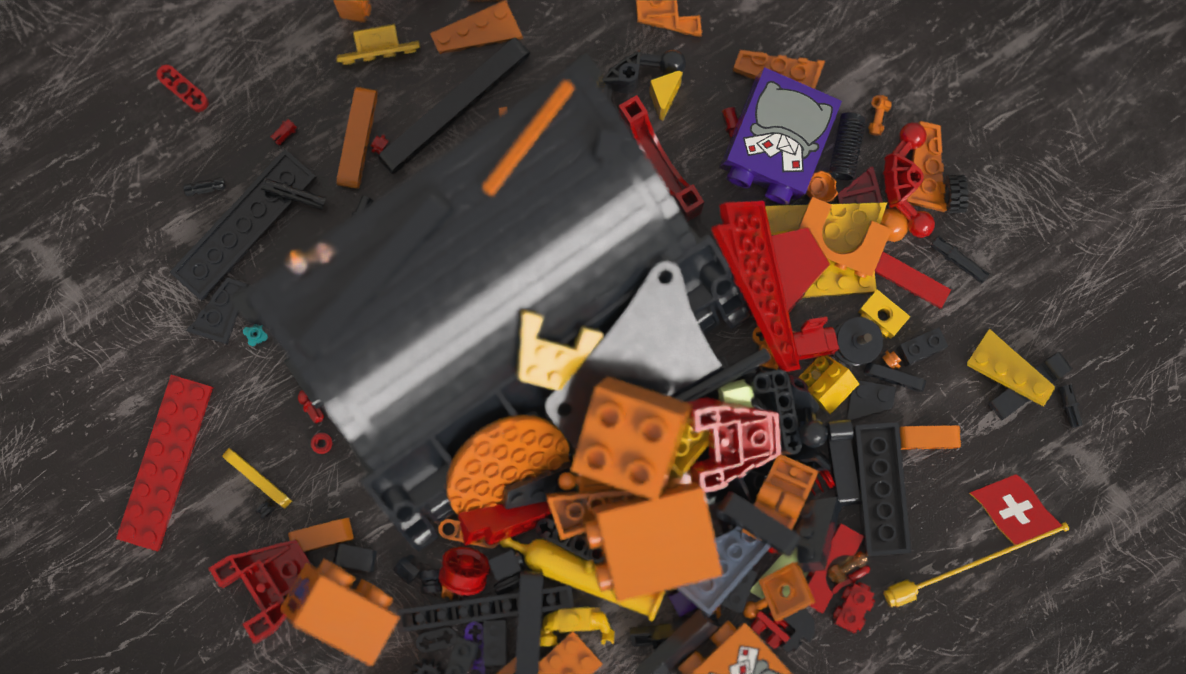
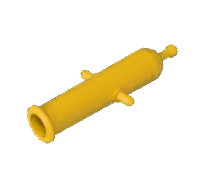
M510 537L499 541L502 547H510L525 556L524 559L527 567L532 571L543 572V576L646 615L649 621L654 620L665 593L664 590L617 602L611 590L604 592L599 590L594 566L600 564L587 560L548 540L537 539L530 544H522L512 540Z

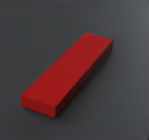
M882 252L875 268L876 274L939 309L942 308L951 292L950 288Z

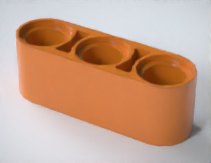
M960 426L899 427L901 449L961 448Z
M349 518L288 533L290 541L297 540L303 552L354 539Z
M446 519L440 523L439 533L442 537L464 543L459 521ZM448 523H452L455 527L452 535H446L443 531L444 526ZM481 538L470 544L495 549L500 545V542L488 545L485 539Z

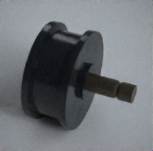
M855 317L842 322L835 329L839 346L835 356L842 363L849 366H860L873 361L880 354L883 347V336L879 327L870 319Z

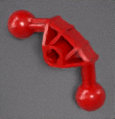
M911 122L902 127L899 136L901 142L892 153L884 158L885 193L888 197L889 206L891 208L896 207L908 219V230L915 237L924 238L933 232L935 221L930 213L917 211L906 200L921 185L924 180V174L914 162L905 158L910 149H918L923 146L927 133L921 124Z

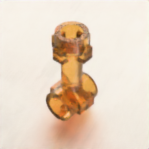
M321 243L317 245L318 250L301 255L299 252L291 253L287 261L290 269L294 272H302L307 263L321 258L323 262L328 261L330 257H333L328 243L325 245Z
M862 551L856 552L852 556L853 559L841 567L837 563L827 570L832 582H835L836 585L847 579L846 573L857 566L860 568L865 566L868 560Z

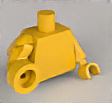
M600 607L560 609L546 615L542 621L540 646L558 645L557 636L553 634V630L558 629L559 632L600 629L602 632L601 643L605 645L606 640L614 644L615 631L611 629L605 613L600 611Z

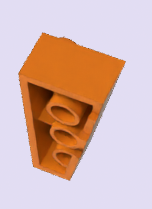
M622 488L546 494L561 540L585 532L584 522L595 520L592 507L641 496Z

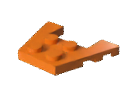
M636 0L638 22L694 36L702 35L700 16L678 17L677 0Z

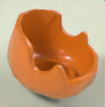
M815 172L806 194L810 199L812 196L824 202H830L838 194L836 190L837 181L827 172Z
M890 207L885 209L880 224L892 229L887 241L896 242L902 240L908 232V219L897 208Z

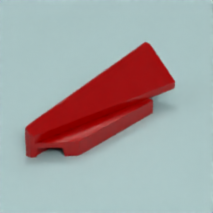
M548 501L511 509H505L500 504L460 512L458 518L465 545L484 538L487 544L491 545L536 528L538 521L542 518H548L547 515L552 514Z

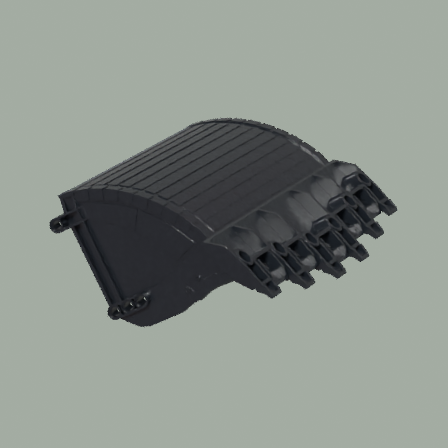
M583 53L567 64V69L258 283L251 287L247 284L230 296L231 301L250 326L266 328L277 340L281 348L286 351V355L289 358L284 362L313 406L316 409L322 405L326 408L367 474L361 477L360 481L394 526L417 551L422 550L439 538L426 515L429 514L438 525L455 513L447 497V476L454 458L468 440L485 427L514 416L540 417L550 421L558 428L546 411L547 399L556 389L525 382L518 378L522 310L536 313L543 317L536 338L568 347H575L582 327L600 331L603 336L586 357L587 359L627 310L652 269L661 262H671L678 266L681 272L690 308L703 336L720 325L716 311L730 329H733L750 317L748 305L740 287L735 284L734 275L728 262L709 234L700 238L687 225L672 196L668 194L669 191L663 181L657 176L655 168L649 159L645 157L644 151L636 139H633L632 133L624 121L619 118V114L612 104L606 100V96L602 92L604 79L601 77L602 72L586 53ZM563 81L569 82L573 86V91L493 195L486 193L482 188L485 182ZM598 129L624 134L619 160H612L611 165L598 162L599 157L593 156ZM434 192L440 194L454 207L450 215L315 362H312L295 347L297 341ZM667 269L662 270L658 275V280L661 284H669L673 279L672 272ZM563 402L558 406L557 412L560 416L566 417L571 414L572 406L567 402ZM566 438V440H567V442L569 443V445L571 446V448H573L572 444H571V443L569 442V440ZM569 451L570 463H573L574 459Z

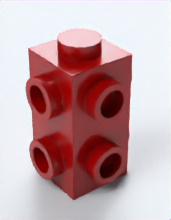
M858 582V585L851 584L850 587L846 586L842 594L844 601L841 607L837 606L832 617L835 618L833 623L852 633H856L857 630L861 631L866 621L863 618L866 610L870 611L875 602V599H873L874 593L869 591L871 587L861 582Z

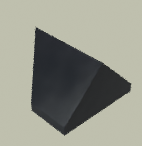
M801 442V449L798 453L786 455V457L817 471L829 470L830 460L817 448L808 447L803 442Z

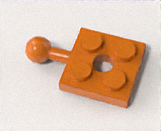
M792 562L758 580L765 598L756 603L753 601L746 602L742 613L746 618L753 619L759 610L769 606L775 621H780L815 603L798 562ZM786 585H788L791 590V593L788 597H785L783 595V588Z

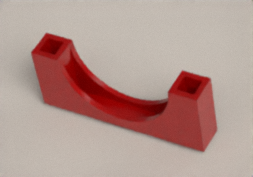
M636 95L620 104L619 118L624 121L632 133L633 139H636L644 151L645 157L649 159L655 168L657 176L663 181L669 191L668 194L672 196L685 221L688 222L700 215L703 210L704 200L693 184L689 185L681 177L667 157L652 128L648 111L639 97Z

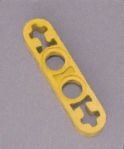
M228 448L222 455L226 461L281 507L286 509L292 502L285 493L231 448Z

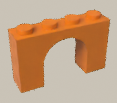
M811 196L798 229L809 227L827 259L835 262L834 266L846 270L847 267L855 270V275L866 278L867 275L872 277L892 229L870 221L863 240L856 249L848 253L834 252L826 246L822 237V229L832 205Z

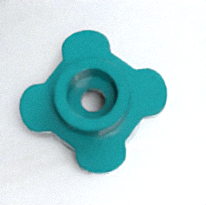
M251 326L243 329V334L247 336L250 346H256V344L266 341L268 338L267 333L264 332L262 327Z

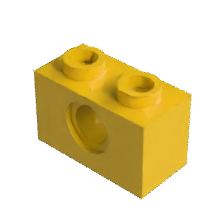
M876 290L858 311L861 314L860 317L873 321L879 327L884 338L889 337L890 339L895 336L910 318L907 313L879 290ZM879 311H884L887 314L888 319L886 321L878 318Z

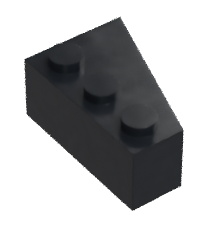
M838 497L805 501L795 522L796 533L802 538L797 546L798 565L804 573L826 570L832 547V538L837 528L836 523L839 512L842 509V504Z

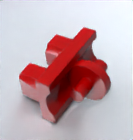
M761 611L757 613L755 620L750 626L757 635H760L766 627L772 632L765 640L772 649L778 647L782 642L786 643L790 639L777 626L779 624L785 629L789 625L783 619L780 621H775L774 619L772 622ZM770 612L768 615L774 619L772 612Z

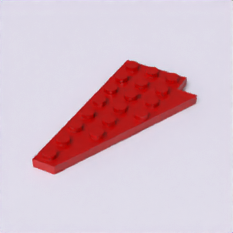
M764 201L721 204L719 207L723 225L711 228L733 272L735 284L740 287L779 369L785 372L799 370L801 368Z

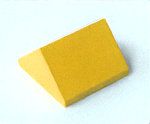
M676 71L650 81L649 93L658 117L662 121L681 85L683 73L681 71Z

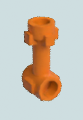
M877 95L871 102L872 106L876 108L873 123L869 124V134L881 136L885 127L881 125L884 112H888L891 109L892 103L888 100V97Z

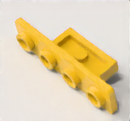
M395 24L357 30L353 32L357 52L338 55L337 62H342L343 65L355 63V59L363 58V61L376 59L375 56L384 55V57L395 56L396 52L404 51V54L416 52V48H420L419 41L399 44Z

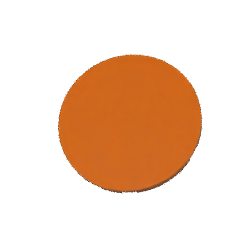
M514 416L485 427L460 449L449 469L446 492L453 510L459 515L460 512L500 505L503 503L505 486L527 477L536 478L542 471L547 469L553 471L560 468L562 463L570 461V449L566 438L553 423L536 416Z

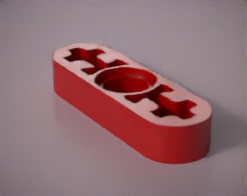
M163 65L158 69L157 78L191 109L201 112L207 108L208 99L205 94L172 66ZM165 72L170 73L175 81L172 82L167 77L165 78L163 74ZM185 83L188 85V90L185 93H178L177 87L180 84ZM193 94L197 99L201 98L202 104H195L190 96Z

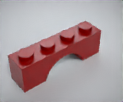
M838 524L832 538V547L826 570L808 572L807 574L810 576L807 584L815 603L808 607L819 613H824L833 596L826 582L827 568L839 556H854L864 538L863 535L843 524Z

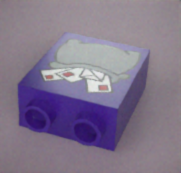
M764 67L754 80L719 168L729 172L726 179L734 185L750 188L753 182L767 188L765 196L776 203L788 205L791 199L796 201L807 191L842 101Z

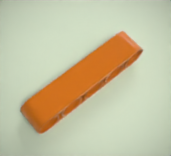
M355 88L337 174L338 186L356 189L360 187L377 103V90Z

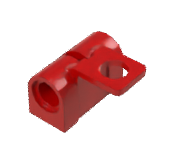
M827 317L807 320L802 325L800 332H793L799 360L834 355L839 349L833 327L823 328V325L828 321Z

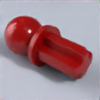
M301 390L298 394V401L303 405V410L310 415L314 423L322 422L324 414L320 407L316 409L304 391Z

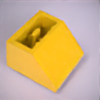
M829 356L817 357L798 377L807 384L808 391L816 399L819 407L829 414L859 385L848 368Z

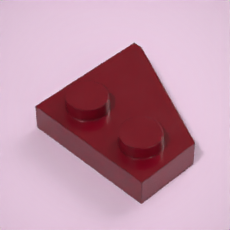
M874 167L867 169L866 172L837 194L838 204L883 203Z

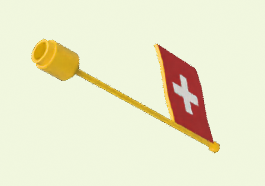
M1015 474L969 493L983 506L997 528L1014 544L1013 546L918 585H915L914 582L910 583L908 579L889 586L888 590L884 591L885 599L890 607H899L916 600L917 589L1059 531H1068L1069 527L1066 522L1060 524L1045 509L1031 487Z

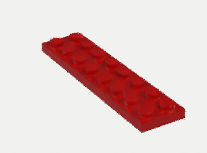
M170 376L116 539L159 552L213 387L178 376Z

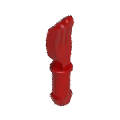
M864 565L852 574H849V579L839 582L831 589L832 593H837L839 589L848 584H855L857 580L870 572V567Z

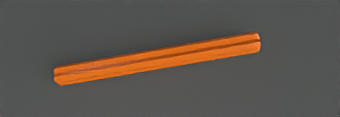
M563 81L485 182L482 188L486 193L490 195L495 193L573 91V86L569 82Z

